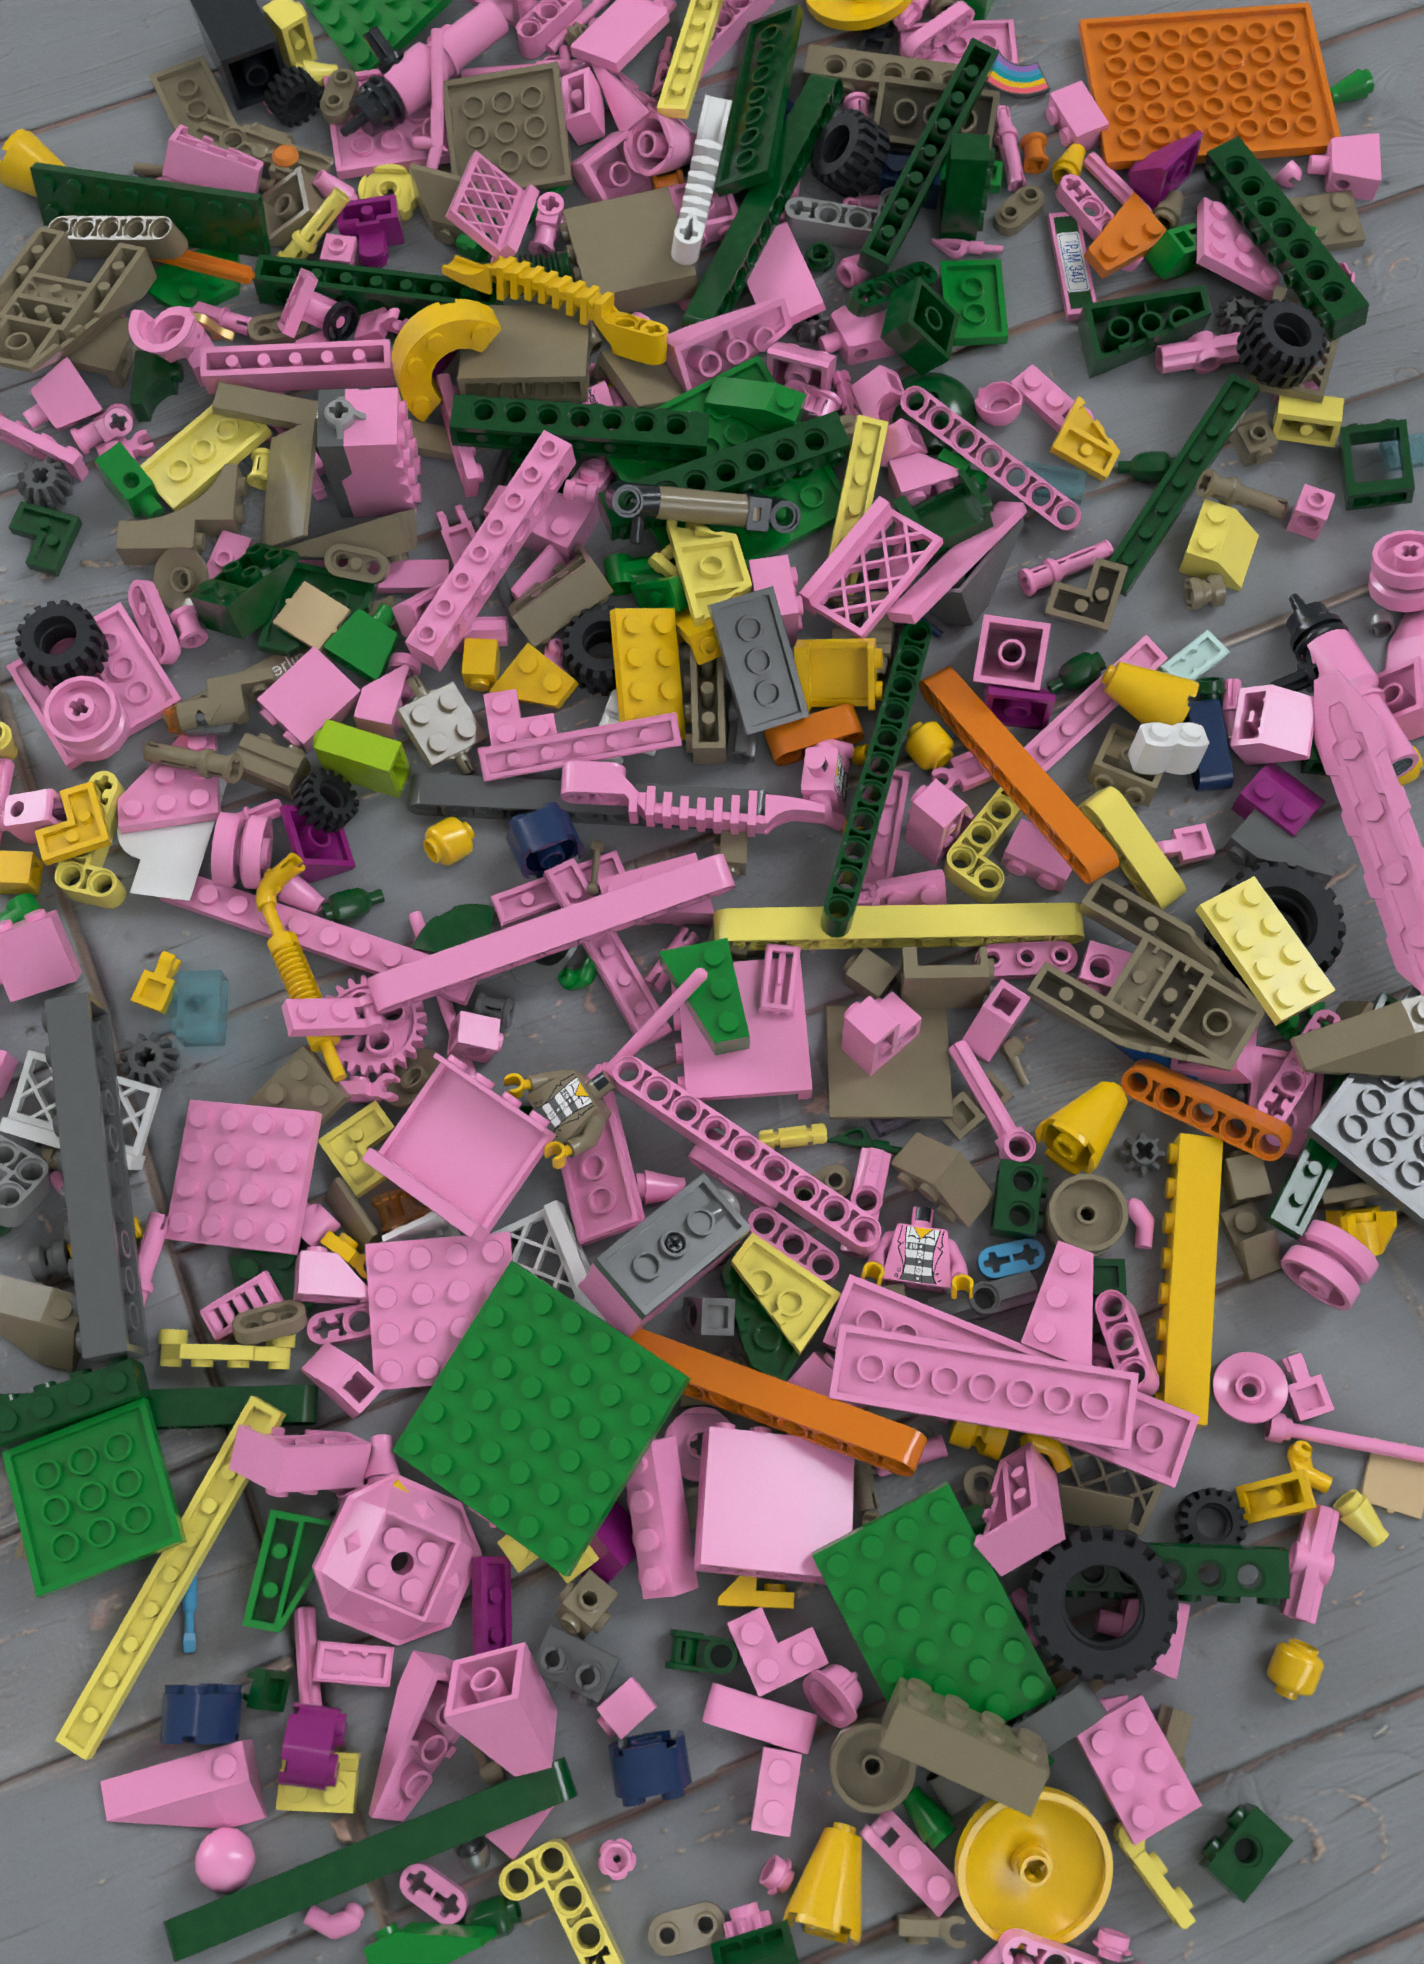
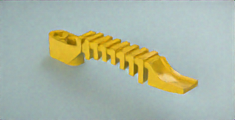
M455 255L453 261L448 265L444 264L442 266V274L483 293L491 294L492 282L496 283L497 300L503 302L508 294H510V299L518 300L523 292L524 300L530 302L538 293V303L543 305L552 296V308L557 310L566 301V315L573 317L580 308V324L587 326L590 320L594 321L611 345V352L615 355L648 365L663 364L667 360L668 327L659 322L618 311L614 306V293L607 291L602 295L599 286L592 285L587 287L586 282L581 280L576 283L572 282V277L570 276L558 277V272L551 270L547 273L545 272V267L538 265L532 268L531 262L523 261L518 263L517 258L513 256L504 258L500 255L492 263L480 264Z

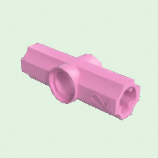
M1201 331L1192 335L1187 341L1157 345L1155 350L1157 371L1164 374L1194 369L1196 373L1206 374L1216 370L1221 364L1240 361L1241 355L1236 351L1238 345L1237 338L1240 332L1214 336L1210 331Z
M861 1148L850 1202L857 1206L856 1199L860 1196L871 1197L875 1202V1207L865 1212L878 1221L892 1154L876 1148ZM859 1228L854 1232L855 1237L861 1242H869L874 1238L873 1233L867 1228ZM841 1243L840 1253L855 1258L868 1259L869 1254H857Z
M1316 1504L1317 1508L1303 1513L1298 1539L1293 1542L1290 1548V1599H1283L1280 1612L1281 1615L1312 1625L1316 1623L1323 1587L1330 1581L1334 1569L1335 1556L1332 1552V1547L1340 1512Z

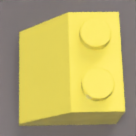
M1205 499L1178 572L1204 580L1209 575L1220 574L1223 577L1225 587L1240 591L1259 535L1237 509Z

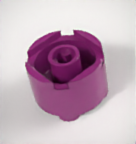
M294 1702V1714L290 1713L281 1753V1760H286L284 1772L279 1771L278 1784L326 1791L328 1786L336 1787L340 1763H338L339 1754H335L337 1746L344 1747L348 1727V1723H346L347 1714L341 1713L340 1708Z

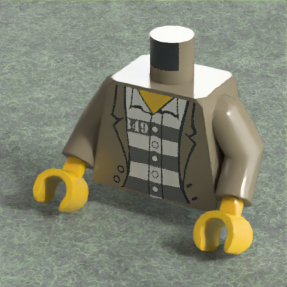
M575 1069L531 1074L526 1076V1080L517 1073L506 1075L504 1086L512 1084L519 1086L516 1089L509 1090L508 1093L519 1099L524 1091L528 1090L530 1093L526 1097L535 1112L550 1121L547 1129L555 1133L556 1137L545 1146L544 1156L549 1158L552 1155H558L552 1159V1167L556 1169L563 1168L566 1164L567 1156L573 1158L598 1144L605 1127V1122L611 1115V1111L602 1097L616 1087L614 1080L606 1071L602 1070L592 1079Z

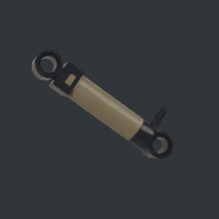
M624 480L612 483L605 494L606 503L613 512L625 518L632 517L630 543L642 544L645 518L742 527L746 530L768 532V527L781 533H790L795 530L801 519V512L794 502L779 496L769 498L762 494L716 492L629 483ZM624 491H630V503L625 507H620L618 504L619 495ZM781 507H785L786 516L784 520L777 522L775 519L776 512Z

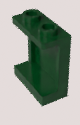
M963 468L957 470L960 481L958 485L913 507L905 495L893 500L897 512L943 539V545L934 555L993 527L990 513L994 512V507L987 494L981 495V488L974 475L969 477ZM925 539L912 541L918 552L924 551L930 544Z

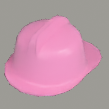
M830 1664L820 1670L812 1671L805 1677L802 1683L803 1692L813 1710L824 1721L834 1727L844 1728L857 1719L856 1711L863 1701V1690L857 1680L858 1673L856 1671L851 1673L839 1664Z

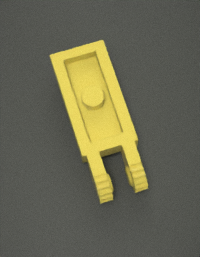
M1116 1823V1826H1113L1112 1836L1118 1842L1117 1845L1172 1922L1179 1928L1186 1930L1196 1922L1189 1911L1194 1907L1192 1902L1179 1886L1174 1889L1164 1877L1168 1872L1166 1866L1154 1851L1149 1854L1145 1851V1840L1137 1845L1132 1844L1121 1823Z

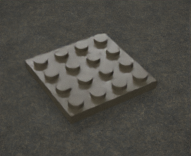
M558 61L443 81L444 113L452 174L463 176L470 157L477 150L523 190L530 183L538 190L574 184ZM473 182L476 189H480L477 182ZM489 185L491 191L495 192L492 185Z

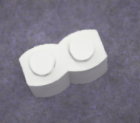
M1160 722L1145 723L1140 725L1129 749L1128 757L1133 771L1140 774L1155 775L1164 771L1178 775L1191 774L1197 770L1209 745V741L1203 726L1195 723H1177L1172 726Z

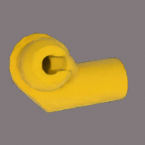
M1028 1433L1021 1436L1020 1446L1022 1447L1031 1442L1038 1452L1048 1455L1056 1473H1060L1073 1466L1061 1442L1046 1436Z
M1303 1440L1296 1441L1290 1445L1287 1451L1291 1471L1306 1470L1311 1487L1326 1494L1332 1484L1333 1477L1313 1467L1311 1459L1313 1449L1308 1442Z

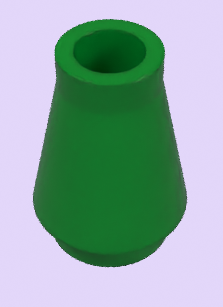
M1356 69L1338 83L1329 87L1333 105L1366 99L1368 94L1374 91V81L1368 69Z
M919 1786L911 1790L907 1798L902 1802L923 1844L928 1843L933 1850L957 1830L951 1822L953 1817L928 1797Z

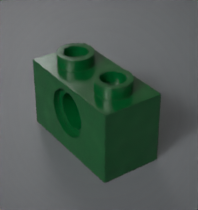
M1246 1803L1244 1807L1240 1804L1232 1810L1225 1821L1229 1826L1220 1837L1214 1835L1209 1839L1201 1850V1854L1204 1857L1198 1863L1230 1895L1243 1903L1246 1902L1294 1841L1256 1805ZM1246 1838L1250 1844V1854L1246 1859L1239 1861L1235 1855L1234 1847L1238 1840Z

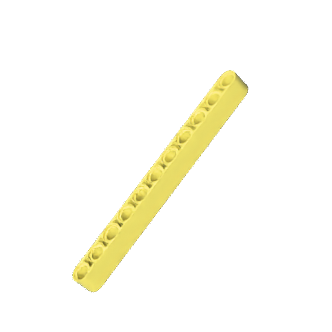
M1070 902L857 906L851 929L845 936L839 938L826 935L822 930L820 924L823 907L724 908L713 913L714 940L728 938V941H733V946L739 945V949L745 947V942H749L748 951L766 950L767 943L801 947V950L864 949L865 947H978L987 944L1065 941L1070 944H1076L1085 940L1083 916L1079 912L1081 905ZM839 913L831 914L835 918H844V916Z

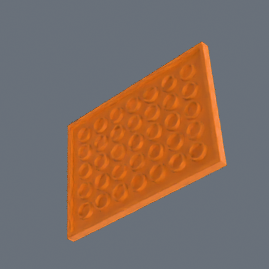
M1310 2L1080 19L1078 32L1090 94L1109 122L1108 133L1107 129L1101 131L1099 143L1102 159L1110 169H1131L1137 161L1142 162L1150 153L1198 130L1203 132L1204 135L1195 164L1206 163V152L1237 136H1240L1257 159L1325 154L1330 140L1334 137H1341Z

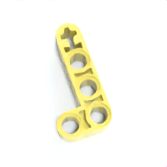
M100 771L95 773L89 781H93L97 787L112 841L118 826L117 799L126 790L113 773ZM110 846L58 863L54 876L55 882L70 899L103 908H115L124 902L126 898L124 885L112 871L102 868ZM80 877L78 883L69 886L70 882L74 878ZM112 884L109 891L101 893L103 887Z
M1112 786L1097 791L1077 806L1113 847L1119 858V867L1142 899L1164 910L1186 893L1184 882L1120 791Z
M1001 787L952 845L944 863L943 872L945 877L980 903L988 904L994 902L1001 892L1004 883V873L999 866L987 858L1023 814ZM1001 811L1007 818L998 819L992 813ZM980 835L985 837L988 842L980 844L975 842L972 837ZM954 860H962L968 867L958 868L952 862ZM989 879L995 884V887L986 888L979 881Z
M556 1838L547 1840L516 1858L502 1870L499 1877L500 1890L510 1900L518 1901L524 1899L543 1887L545 1888L580 1964H602L598 1956L593 1961L589 1957L596 1955L604 1946H607L609 1949L602 1956L605 1964H626L571 1848L565 1841ZM556 1848L563 1854L564 1863L560 1869L551 1870L544 1864L543 1856L546 1849ZM520 1868L527 1873L529 1882L526 1889L516 1890L510 1885L509 1873L512 1869ZM571 1885L580 1890L582 1895L580 1905L568 1907L564 1904L561 1898V1891L564 1887ZM587 1923L593 1924L599 1929L600 1940L596 1944L587 1945L580 1939L579 1928Z

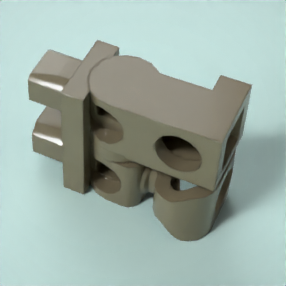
M870 592L871 602L885 599L889 592ZM843 595L832 597L834 609L844 607ZM847 595L848 602H854L848 603V606L863 603L862 595ZM865 611V622H866L867 619L869 618L868 611ZM864 612L850 614V622L857 626L863 618ZM887 612L866 637L876 638L877 648H882L883 667L877 669V680H885L888 666L893 665L895 622L889 620ZM841 627L832 628V639H858Z

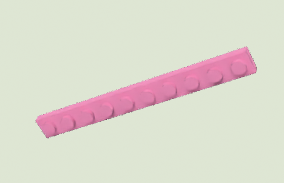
M198 876L190 901L159 897L161 901L267 938L272 937L263 912H259L257 909L256 895L233 887L214 885L212 880ZM277 903L275 907L285 931L296 933L302 950L374 975L429 956V954L280 903ZM477 981L436 996L467 1006Z

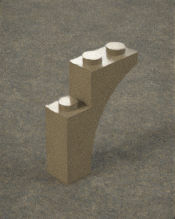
M225 464L220 475L210 488L189 505L156 518L119 521L116 550L124 564L156 565L160 556L173 547L190 548L201 556V553L206 551V536H220L222 530L241 535V524L246 523V508L243 504V497L248 496L247 477L242 476L238 464Z

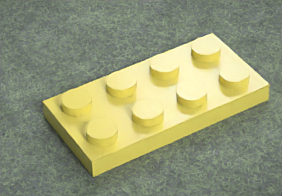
M212 404L142 463L140 467L154 483L158 495L175 512L189 505L208 490L220 475L225 464H238L252 450L272 435L269 427L262 423L213 414Z
M1255 876L1200 904L1195 910L1276 1026L1331 996L1336 991Z

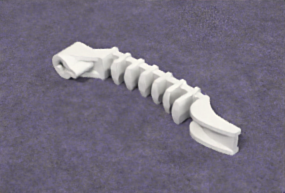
M705 95L690 171L678 222L674 230L671 250L672 258L681 265L694 264L699 258L732 100Z

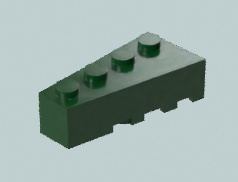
M1200 285L1083 304L1077 325L1089 379L1153 353L1157 345L1176 343L1204 331L1212 314L1206 286Z

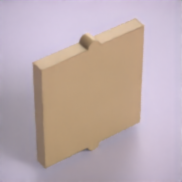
M304 581L292 598L286 599L285 607L274 619L273 624L310 648L315 646L321 652L325 643L338 631L350 615L351 610Z
M1369 1453L1360 1494H1366L1371 1505L1385 1509L1387 1514L1396 1512L1421 1520L1424 1509V1463Z

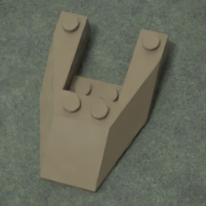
M38 227L0 279V367L34 373L73 355L146 295L157 279L147 248L119 242L91 283L66 278L78 262L66 232Z
M1102 876L1097 879L1083 899L1079 912L1137 945V948L1106 997L1045 961L1027 989L1026 995L1031 997L1030 1001L1053 1015L1117 1046L1231 1071L1266 1013L1262 1005L1237 977L1235 978L1222 964L1221 959L1216 953L1203 943L1191 926L1108 878Z

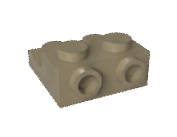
M1112 723L1086 782L1093 784L1097 791L1112 786L1120 791L1130 805L1139 806L1142 804L1149 807L1164 772L1155 775L1134 772L1128 752L1137 732Z

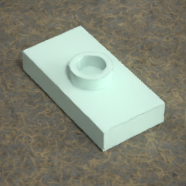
M1206 630L1160 666L1158 671L1192 679L1197 682V679L1202 678L1229 656L1230 651L1209 630Z

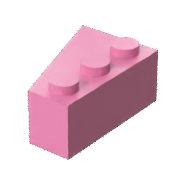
M181 124L169 138L162 176L170 178L171 182L258 194L264 166L263 161L232 147L225 150L214 146V139L208 136H203L202 140L187 134L188 127Z
M498 485L483 509L485 519L507 486ZM556 493L523 544V547L541 554L546 546L551 544L568 564L577 556L574 549L580 544L584 546L600 520L598 502L594 505L585 502V499L575 498L574 501L563 498V493Z
M1058 1240L1021 1344L1062 1361L1092 1365L1094 1253Z
M238 1425L229 1469L266 1488L265 1492L271 1496L287 1497L289 1492L316 1495L318 1490L345 1493L347 1488L361 1487L364 1484V1476L367 1470L372 1443L349 1432L305 1429L304 1435H284L285 1429L281 1427H272L271 1434H261L251 1429L250 1425Z
M1029 1442L999 1461L990 1494L994 1497L991 1509L984 1510L982 1519L986 1522V1527L983 1535H977L974 1542L977 1549L1001 1577L1044 1551H1050L1051 1547L1065 1540L1057 1473L1040 1452L1036 1450L1033 1444Z

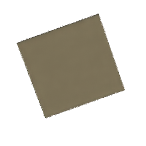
M313 418L271 438L261 543L278 547L306 537L308 534L317 446V418Z
M826 1006L829 1119H953L946 1008L913 1009L922 1017L919 1034L870 1076L841 1050L844 1014L850 1006Z

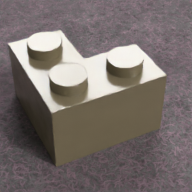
M1096 557L1086 589L1054 581L1044 617L1106 634L1110 627L1128 566Z
M918 1132L915 1133L890 1163L899 1174L897 1177L898 1182L911 1192L915 1189L919 1190L925 1198L938 1206L936 1209L937 1214L949 1224H953L955 1221L969 1228L995 1197L960 1151Z

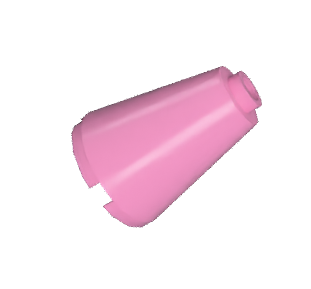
M644 111L637 114L628 124L626 130H629L627 141H624L623 149L626 161L634 172L646 177H653L691 165L697 134L660 113Z

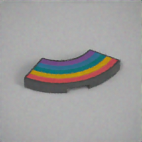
M1000 52L994 69L986 83V86L991 90L1000 91L1003 94L1014 96L1013 98L1018 99L1034 98L1050 91V86L1038 62L1028 65L1015 64L1007 60Z

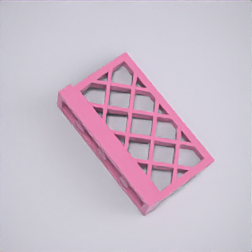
M476 150L470 157L445 217L492 255L490 261L492 263L500 255L508 258L517 253L540 191L531 183L523 190ZM473 182H477L480 189H476ZM489 185H492L495 192L491 191ZM467 197L471 198L473 204L469 203ZM482 199L486 200L489 207L485 206ZM497 202H500L502 204L504 210L500 208ZM458 212H463V213L465 214V216H466L467 219H465V218H464L461 214H459ZM476 215H480L483 223L479 222ZM491 217H494L496 219L498 225L494 224ZM485 233H489L491 239Z
M879 496L799 592L804 609L813 615L819 613L857 638H866L943 545V539L892 509L890 502ZM893 521L904 527L905 534L886 538L885 531ZM925 539L930 542L924 551L911 553L910 541ZM906 542L907 554L893 557L888 556L887 546ZM883 547V559L866 562L865 555L870 549ZM909 562V570L905 575L891 577V565ZM886 566L887 578L868 581L867 570ZM863 571L864 583L846 586L845 579L850 573ZM888 586L889 594L885 599L871 602L870 590ZM866 591L867 603L848 606L847 594ZM843 595L844 607L830 610L824 606L829 598ZM868 611L869 618L861 628L850 622V614Z

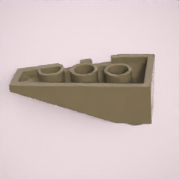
M415 509L391 514L283 548L298 552L299 556L324 557L326 551L332 545L346 544L378 551L387 558L389 557L390 563L409 558L407 552L417 549Z
M1424 995L1401 1000L1292 1037L1290 1041L1303 1072L1334 1075L1355 1073L1367 1074V1077L1377 1078L1381 1075L1398 1076L1399 1079L1406 1080L1424 1076Z
M0 1275V1335L40 1364L72 1373L75 1372L81 1357L76 1346V1333L80 1332L79 1318L74 1315L72 1309V1296L76 1294Z

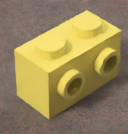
M273 0L262 7L264 17L278 42L283 61L289 68L290 66H295V63H302V60L315 61L318 59L307 20V13L300 2Z
M1279 395L1272 425V431L1276 439L1335 448L1342 424L1344 398L1324 396L1322 403Z

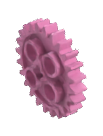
M362 975L361 984L357 985L351 978L348 979V989L345 990L337 985L335 987L338 996L326 995L325 998H359L363 995L371 994L366 976ZM422 1001L391 1012L378 1013V1015L383 1017L385 1029L380 1033L355 1035L349 1040L341 1039L334 1046L343 1068L347 1067L349 1077L355 1076L358 1071L364 1077H369L370 1073L375 1072L377 1079L384 1070L395 1075L394 1066L399 1065L404 1069L408 1068L406 1057L415 1060L418 1058L415 1048H424L425 1045L422 1037L428 1035L427 1026L424 1025L428 1023L426 1013L423 1012L424 1006ZM357 1014L358 1019H365L364 1014ZM391 1015H401L397 1020H387ZM364 1043H366L364 1050L362 1052H359L364 1046ZM378 1044H388V1046L382 1050L373 1049Z

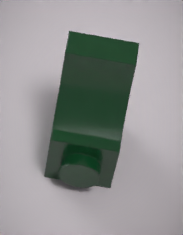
M135 351L130 405L138 422H151L153 412L159 403L171 395H178L179 382H183L184 372L182 364L178 363L177 360L175 362H168L157 354L147 351Z

